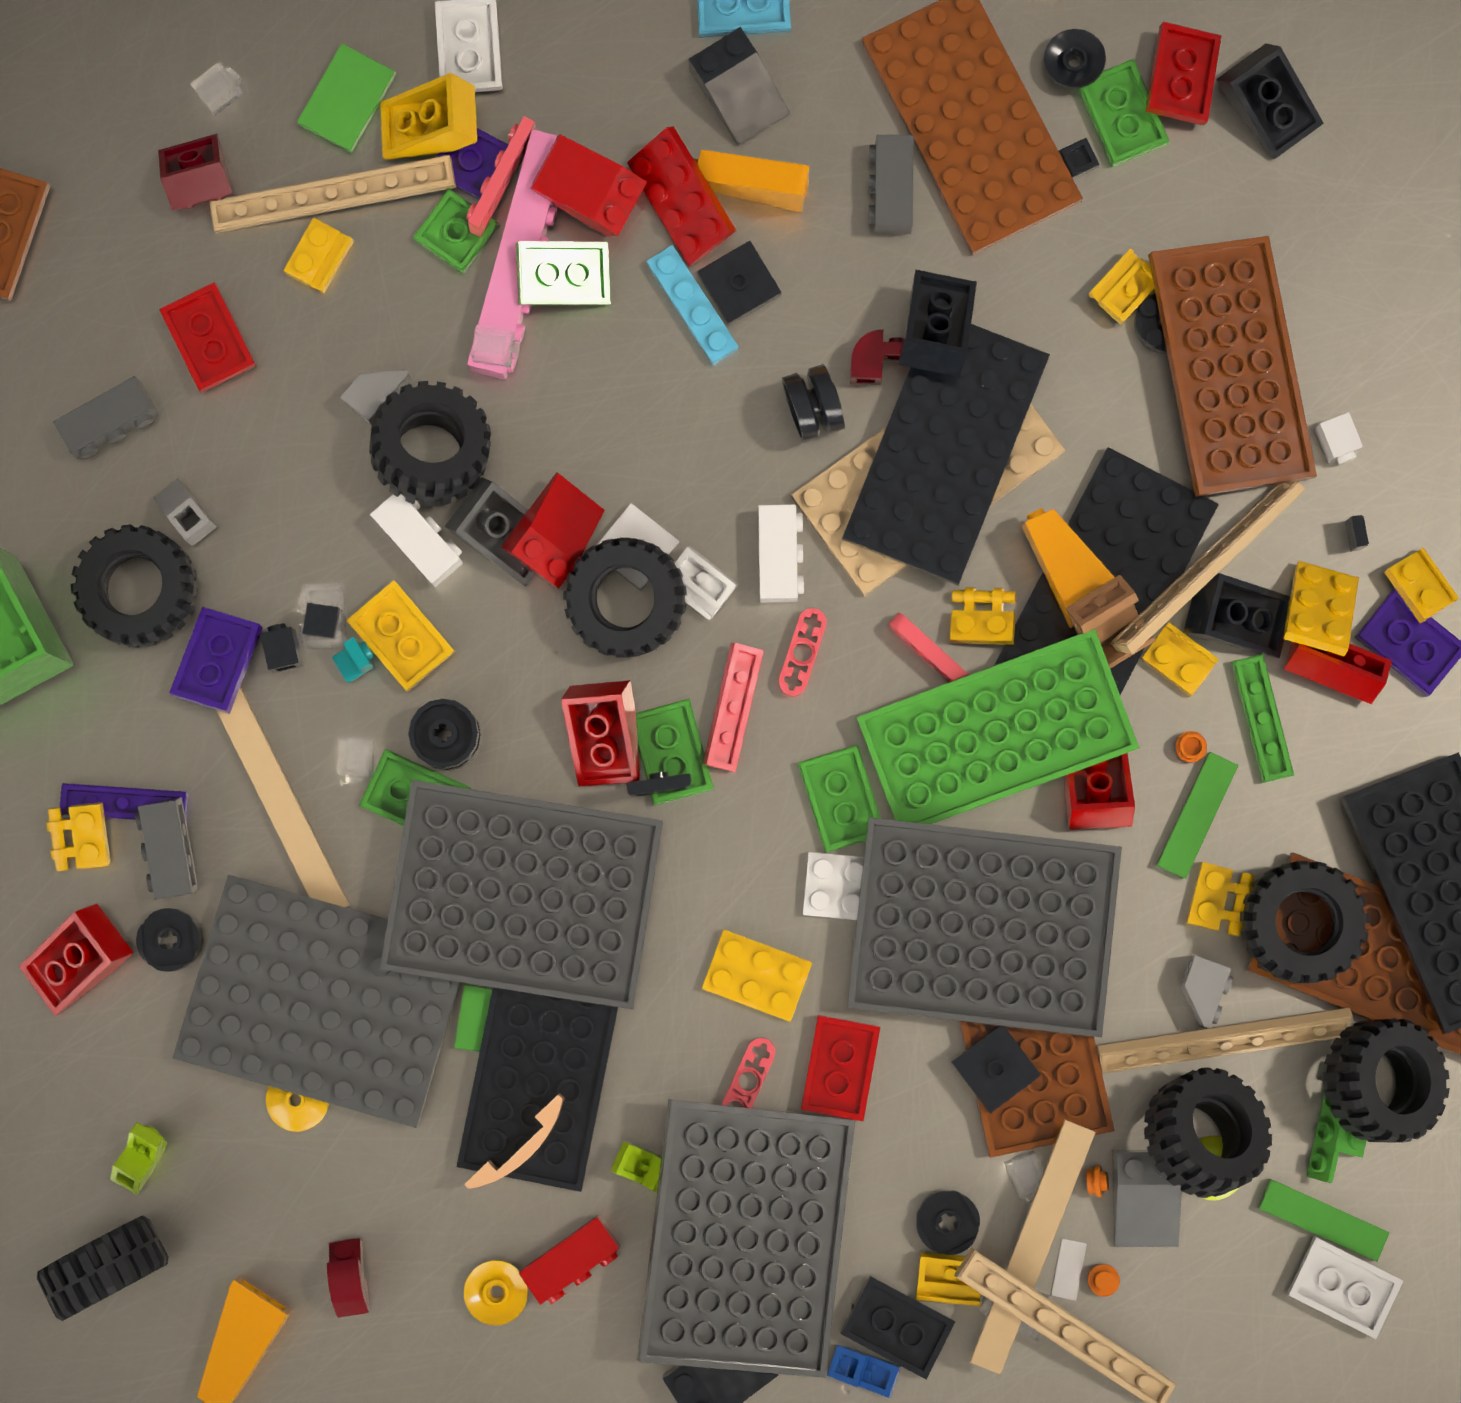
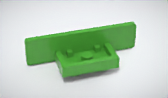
M1324 1095L1307 1177L1332 1183L1339 1152L1363 1158L1367 1140H1360L1354 1137L1351 1132H1346L1338 1122L1341 1119L1334 1118L1329 1109L1332 1105L1330 1101H1326Z

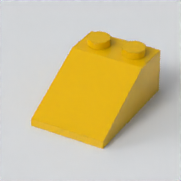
M452 73L380 102L382 156L386 160L452 152L477 142L475 86Z

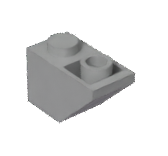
M404 369L360 373L340 398L349 408L372 426L380 404H386V397L392 392H397L399 395L401 387L409 384L412 378Z
M178 478L154 497V500L184 540L192 546L217 527Z
M1190 955L1180 986L1198 1025L1210 1029L1212 1023L1216 1025L1220 1018L1222 1006H1219L1222 994L1227 995L1233 981V977L1229 976L1231 968L1196 955Z

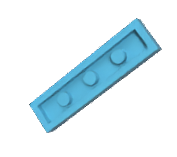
M673 245L646 261L648 267L712 365L717 364L739 350L738 344Z

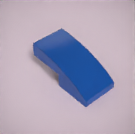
M837 1345L827 1376L891 1398L901 1366L842 1345Z

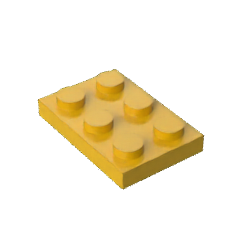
M1298 561L1294 571L1283 639L1345 656L1349 649L1359 577Z
M395 580L346 620L407 692L455 653L453 648Z
M723 929L702 989L791 1022L812 962Z

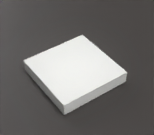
M630 503L598 544L607 539L620 537L636 538L653 543L660 547L663 552L670 555L679 545L680 541ZM619 568L615 570L640 591L649 581L644 574L632 568Z

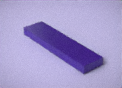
M62 783L60 810L61 815H69L68 807L71 805L103 802L105 818L135 820V814L139 812L138 806L144 803L182 797L185 817H187L189 792Z

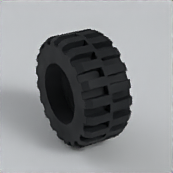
M418 381L417 387L407 384L401 387L399 395L397 392H392L386 397V404H380L376 411V417L372 422L369 445L371 465L374 471H378L377 478L382 485L386 486L389 483V492L399 497L400 494L406 496L405 501L415 504V500L424 501L423 506H433L434 501H440L441 505L451 503L454 496L458 500L465 497L468 488L474 489L480 481V476L484 475L491 446L490 425L486 423L487 416L484 410L481 408L476 410L477 401L472 396L465 398L462 389L456 386L453 389L446 388V383L437 381L436 385H428V381ZM433 425L448 431L456 439L460 449L457 454L448 460L435 463L424 462L411 456L404 449L400 440L404 433L414 427Z
M131 524L122 525L120 530L112 527L104 531L105 536L101 539L95 536L89 541L92 547L87 552L82 549L78 555V558L82 561L79 567H73L71 574L76 577V582L71 584V594L76 596V600L73 603L76 611L82 614L84 623L100 636L116 644H123L134 648H139L140 645L154 646L157 645V641L160 639L167 641L173 637L172 631L176 628L181 630L185 626L186 622L183 620L187 613L192 615L195 608L192 605V600L198 597V588L194 586V581L197 580L196 570L191 567L192 561L189 556L168 536L143 525L139 527H134ZM135 558H144L153 562L161 572L162 588L156 602L146 611L137 615L123 614L117 611L110 603L108 595L109 581L114 571L124 562Z
M620 537L607 539L598 545L588 548L586 553L582 557H578L573 565L575 567L571 573H568L565 581L568 582L567 590L563 591V600H566L567 609H564L567 619L570 618L573 624L571 628L574 633L580 635L583 638V643L588 647L597 649L598 653L616 656L617 658L636 657L647 654L665 644L682 622L680 620L687 606L685 604L687 589L682 581L683 574L680 568H677L674 564V559L668 553L663 552L657 545L636 538ZM619 568L638 570L649 579L654 590L655 599L651 613L643 622L632 627H620L610 623L603 617L597 605L599 584L608 573Z
M1296 861L1272 868L1264 873L1265 875L1261 879H1257L1251 886L1253 888L1250 894H1246L1243 901L1245 908L1244 912H1240V922H1243L1244 931L1240 932L1242 940H1246L1249 946L1246 949L1249 955L1256 958L1259 962L1258 966L1264 971H1269L1273 974V977L1291 981L1292 983H1318L1333 979L1338 973L1347 971L1352 966L1351 962L1353 959L1360 957L1363 952L1360 948L1362 942H1367L1369 932L1365 931V923H1370L1369 913H1364L1363 905L1366 904L1363 895L1357 894L1355 889L1358 886L1352 879L1347 880L1343 876L1344 872L1337 868H1330L1326 863L1318 861ZM1297 892H1308L1319 896L1328 906L1332 917V930L1329 939L1321 948L1308 953L1297 952L1287 947L1280 939L1276 929V913L1279 905L1285 898Z
M1405 1019L1364 1020L1345 1028L1340 1033L1341 1038H1335L1330 1046L1332 1053L1326 1055L1324 1062L1327 1065L1326 1072H1323V1082H1326L1327 1088L1324 1091L1326 1101H1330L1332 1105L1329 1108L1334 1118L1341 1119L1338 1123L1346 1132H1351L1354 1137L1360 1140H1367L1368 1142L1403 1143L1421 1138L1427 1133V1130H1432L1439 1120L1436 1117L1442 1116L1446 1107L1443 1104L1444 1099L1449 1097L1450 1088H1446V1079H1450L1449 1070H1445L1444 1062H1446L1442 1051L1438 1052V1043L1432 1036H1427L1428 1032L1423 1027L1414 1025L1412 1021ZM1384 1054L1392 1063L1396 1074V1091L1388 1107L1382 1102L1376 1087V1070Z
M1204 1067L1196 1071L1192 1070L1165 1084L1158 1090L1157 1094L1153 1095L1149 1102L1150 1109L1146 1110L1144 1122L1148 1123V1126L1144 1128V1137L1149 1141L1150 1146L1147 1147L1149 1156H1154L1157 1162L1155 1167L1160 1173L1164 1172L1168 1176L1166 1180L1173 1186L1180 1185L1182 1192L1189 1195L1195 1193L1200 1198L1218 1197L1251 1182L1253 1178L1259 1176L1264 1170L1263 1164L1268 1163L1270 1157V1150L1267 1148L1272 1146V1134L1268 1132V1129L1271 1128L1270 1118L1264 1114L1263 1110L1266 1108L1262 1100L1258 1101L1254 1096L1256 1092L1251 1086H1244L1242 1084L1243 1080L1234 1074L1228 1076L1226 1070L1219 1068L1213 1070L1210 1067ZM1195 1108L1205 1112L1217 1125L1223 1144L1221 1157L1209 1152L1198 1139L1193 1125Z
M142 1215L37 1271L36 1280L55 1317L64 1321L166 1266L169 1256L150 1219Z

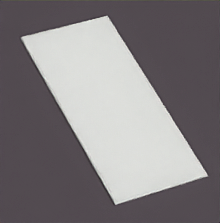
M1067 1239L1061 1240L1051 1296L1076 1301L1086 1243Z

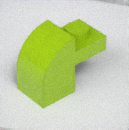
M136 1122L129 1132L127 1146L112 1167L110 1180L138 1195L157 1166L168 1142L153 1127L143 1126Z
M623 1141L611 1171L640 1183L657 1193L661 1155Z

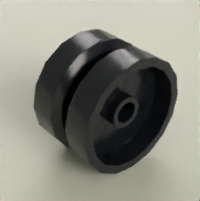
M824 364L808 369L807 380L810 389H807L802 376L798 373L782 377L787 403L803 443L819 437L818 417L823 428L829 434L845 429L840 399Z
M443 698L429 701L420 707L411 719L408 732L411 748L417 757L433 768L445 771L460 769L471 762L480 750L482 739L480 724L473 713L459 702ZM449 730L452 732V736L447 737L445 742L441 739V734L443 731Z

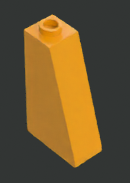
M701 150L699 159L693 158L715 193L802 212L809 184L810 166Z
M1041 508L1026 516L1028 521L1024 522L1022 528L1069 627L1072 628L1074 626L1066 607L1115 577L1054 509L1045 512L1044 508Z
M240 1276L232 1281L225 1300L197 1397L203 1401L202 1403L235 1402L292 1310Z

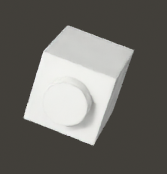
M1349 412L1322 422L1314 429L1327 463L1336 460L1339 465L1357 458L1355 453L1363 447Z

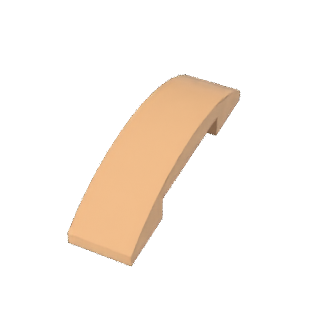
M559 1093L535 1116L543 1127L502 1167L498 1168L489 1160L464 1185L471 1189L490 1184L508 1175L529 1159L553 1129L562 1109L564 1097Z

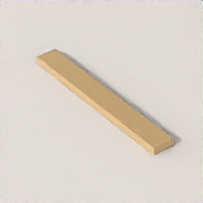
M446 155L227 197L218 201L211 200L209 204L213 229L216 233L456 188L451 157Z
M1287 481L1276 484L1112 640L1111 644L1117 652L1134 654L1305 490L1300 481Z
M240 686L230 714L216 711L308 896L348 908L350 904Z
M1350 1008L1098 1045V1057L1102 1074L1323 1041L1341 1038L1340 1033L1345 1028L1352 1026L1353 1015Z
M1065 1119L1005 1269L1033 1289L1096 1133ZM992 1302L969 1360L970 1363L1001 1375L1022 1320Z
M972 1248L969 1250L954 1274L955 1277L1144 1402L1166 1403L1176 1387V1383Z

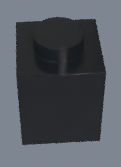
M282 623L267 627L268 632L260 633L267 668L270 672L277 673L304 666L295 629L291 626L286 627V624Z

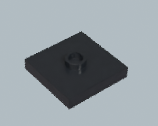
M751 241L746 242L697 271L699 278L728 326L782 295L781 290Z
M668 771L649 774L648 780L626 783L628 794L631 797L684 790L693 787L690 773L668 776Z
M1000 1025L951 1061L990 1114L1041 1076L1005 1026Z

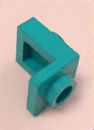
M354 637L344 642L345 649L332 657L348 683L375 668L370 660L374 655L366 642L362 641L359 643Z

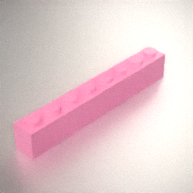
M533 129L531 131L467 363L469 370L472 372L506 380L508 372L513 373L517 355L513 354L516 342H522L525 325L521 323L524 313L529 314L532 305H518L516 242H549L546 232L548 225L553 226L555 223L557 208L554 207L553 203L529 188L554 144L557 135Z

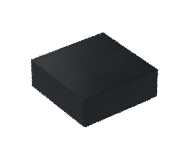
M1087 138L1059 150L1073 179L1099 168L1100 164Z
M1351 516L1345 521L1350 552L1362 550L1369 544L1364 516Z
M307 603L302 634L335 639L340 608Z

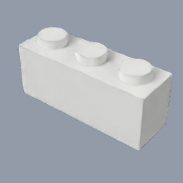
M392 494L370 515L436 588L463 564L458 557L462 551L451 539L445 542L438 535V532L442 529L430 516L424 519L417 510L421 506L416 500L415 504L405 501L406 496H403V494H400L399 497Z
M759 505L760 603L797 602L798 594H804L803 575H797V563H803V544H797V532H803L802 513H796V505Z

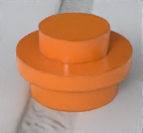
M1187 731L1177 738L1175 751L1181 760L1193 763L1204 757L1207 751V743L1200 733Z
M1095 1165L1094 1169H1087L1088 1194L1096 1195L1097 1198H1102L1104 1191H1109L1108 1172H1102L1101 1165Z
M1098 1264L1088 1274V1286L1098 1296H1110L1119 1288V1274L1115 1268L1108 1264Z

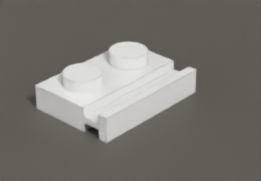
M688 546L675 562L676 567L680 568L683 574L682 581L687 589L685 602L706 619L712 620L716 612L738 586V583L691 546Z

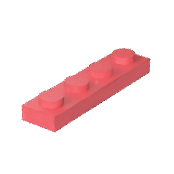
M524 116L519 125L514 124L508 136L510 143L506 151L501 150L497 155L494 163L496 170L492 177H486L480 190L482 196L478 204L473 203L467 213L466 220H468L470 233L479 237L484 233L526 153L532 129L536 130L535 121Z
M731 643L703 765L736 772L764 650L739 643Z

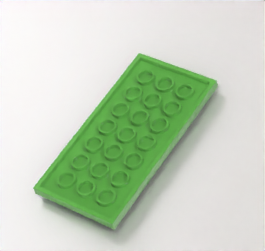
M1096 629L857 716L894 819L923 824L936 823L1140 748Z

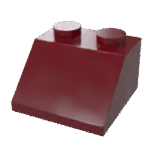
M218 134L158 150L160 179L172 210L179 208L189 209L197 203L208 200L218 201L226 197V195L232 194L231 180Z

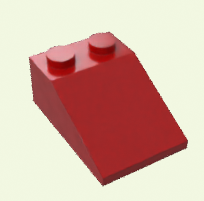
M559 134L529 189L604 237L619 236L647 182L622 165Z
M556 472L501 548L546 583L559 589L566 580L568 573L573 571L575 567L573 565L578 557L582 556L605 510Z
M630 680L569 686L561 698L578 787L639 781L636 709Z
M1128 753L1064 776L1069 830L1132 827L1135 801Z
M96 903L73 912L18 967L54 1016H57L115 972L134 952Z

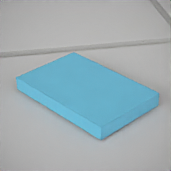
M697 0L700 37L726 36L739 27L742 28L745 34L791 31L789 0Z

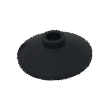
M1069 29L1060 32L1050 40L1044 54V65L1050 78L1057 84L1071 89L1084 88L1094 83L1102 74L1106 63V53L1101 41L1094 34L1082 29ZM1076 59L1080 62V65L1072 67L1069 65V61Z

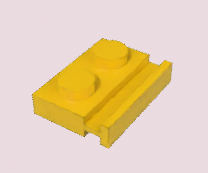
M313 217L283 271L285 274L324 294L354 240Z
M1131 248L1088 294L1120 325L1154 289L1150 265L1142 258L1137 257Z
M1424 547L1384 572L1420 624L1459 599Z
M1170 622L1165 625L1156 637L1155 642L1150 645L1141 657L1143 662L1190 697L1219 660Z
M920 1252L916 1300L980 1306L981 1293L954 1276L966 1256Z

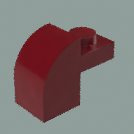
M884 329L871 331L861 337L852 352L850 384L881 385L883 361H899L902 338L893 337L889 339V342H883Z
M361 1239L330 1242L329 1262L326 1263L330 1297L337 1318L369 1313L368 1283L363 1272V1244Z

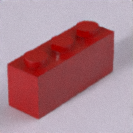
M1292 642L1284 670L1372 705L1387 683L1392 660L1350 643L1346 655L1342 656Z
M597 1215L525 1266L518 1274L540 1305L545 1301H548L551 1305L566 1294L563 1289L574 1282L578 1286L592 1276L589 1271L599 1263L602 1267H605L619 1257L616 1251L620 1249L621 1245L601 1216Z

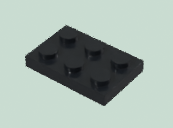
M869 1275L840 1334L927 1380L956 1321Z

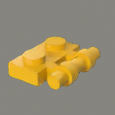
M965 587V590H953L952 601L965 603L964 610H952L951 644L1014 645L1015 613L1014 611H1003L1004 603H1016V591H1004V588H993V591L976 590L975 587ZM976 603H992V611L975 610Z
M103 802L71 805L68 807L70 818H61L60 807L47 809L49 821H46L47 831L51 832L53 847L50 849V856L55 861L56 871L68 870V857H75L77 869L102 867L111 864ZM63 830H72L74 845L65 846Z
M1201 862L1186 923L1219 931L1222 919L1230 922L1227 934L1239 937L1243 922H1240V912H1244L1245 904H1243L1246 894H1250L1253 889L1251 886L1255 875L1242 872L1240 883L1237 884L1231 882L1233 869ZM1228 892L1237 894L1233 912L1224 910Z

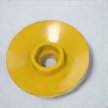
M271 1086L268 1087L266 1092V1108L271 1119L281 1128L289 1131L310 1129L317 1125L327 1112L329 1106L327 1102L299 1095L301 1103L298 1106H294L290 1102V1097L295 1093Z
M492 1260L480 1264L470 1273L464 1286V1300L467 1309L474 1318L484 1324L497 1326L507 1324L520 1315L527 1302L528 1287L518 1274L520 1272L518 1268L505 1261ZM500 1286L503 1290L502 1296L494 1297L491 1293L492 1287Z

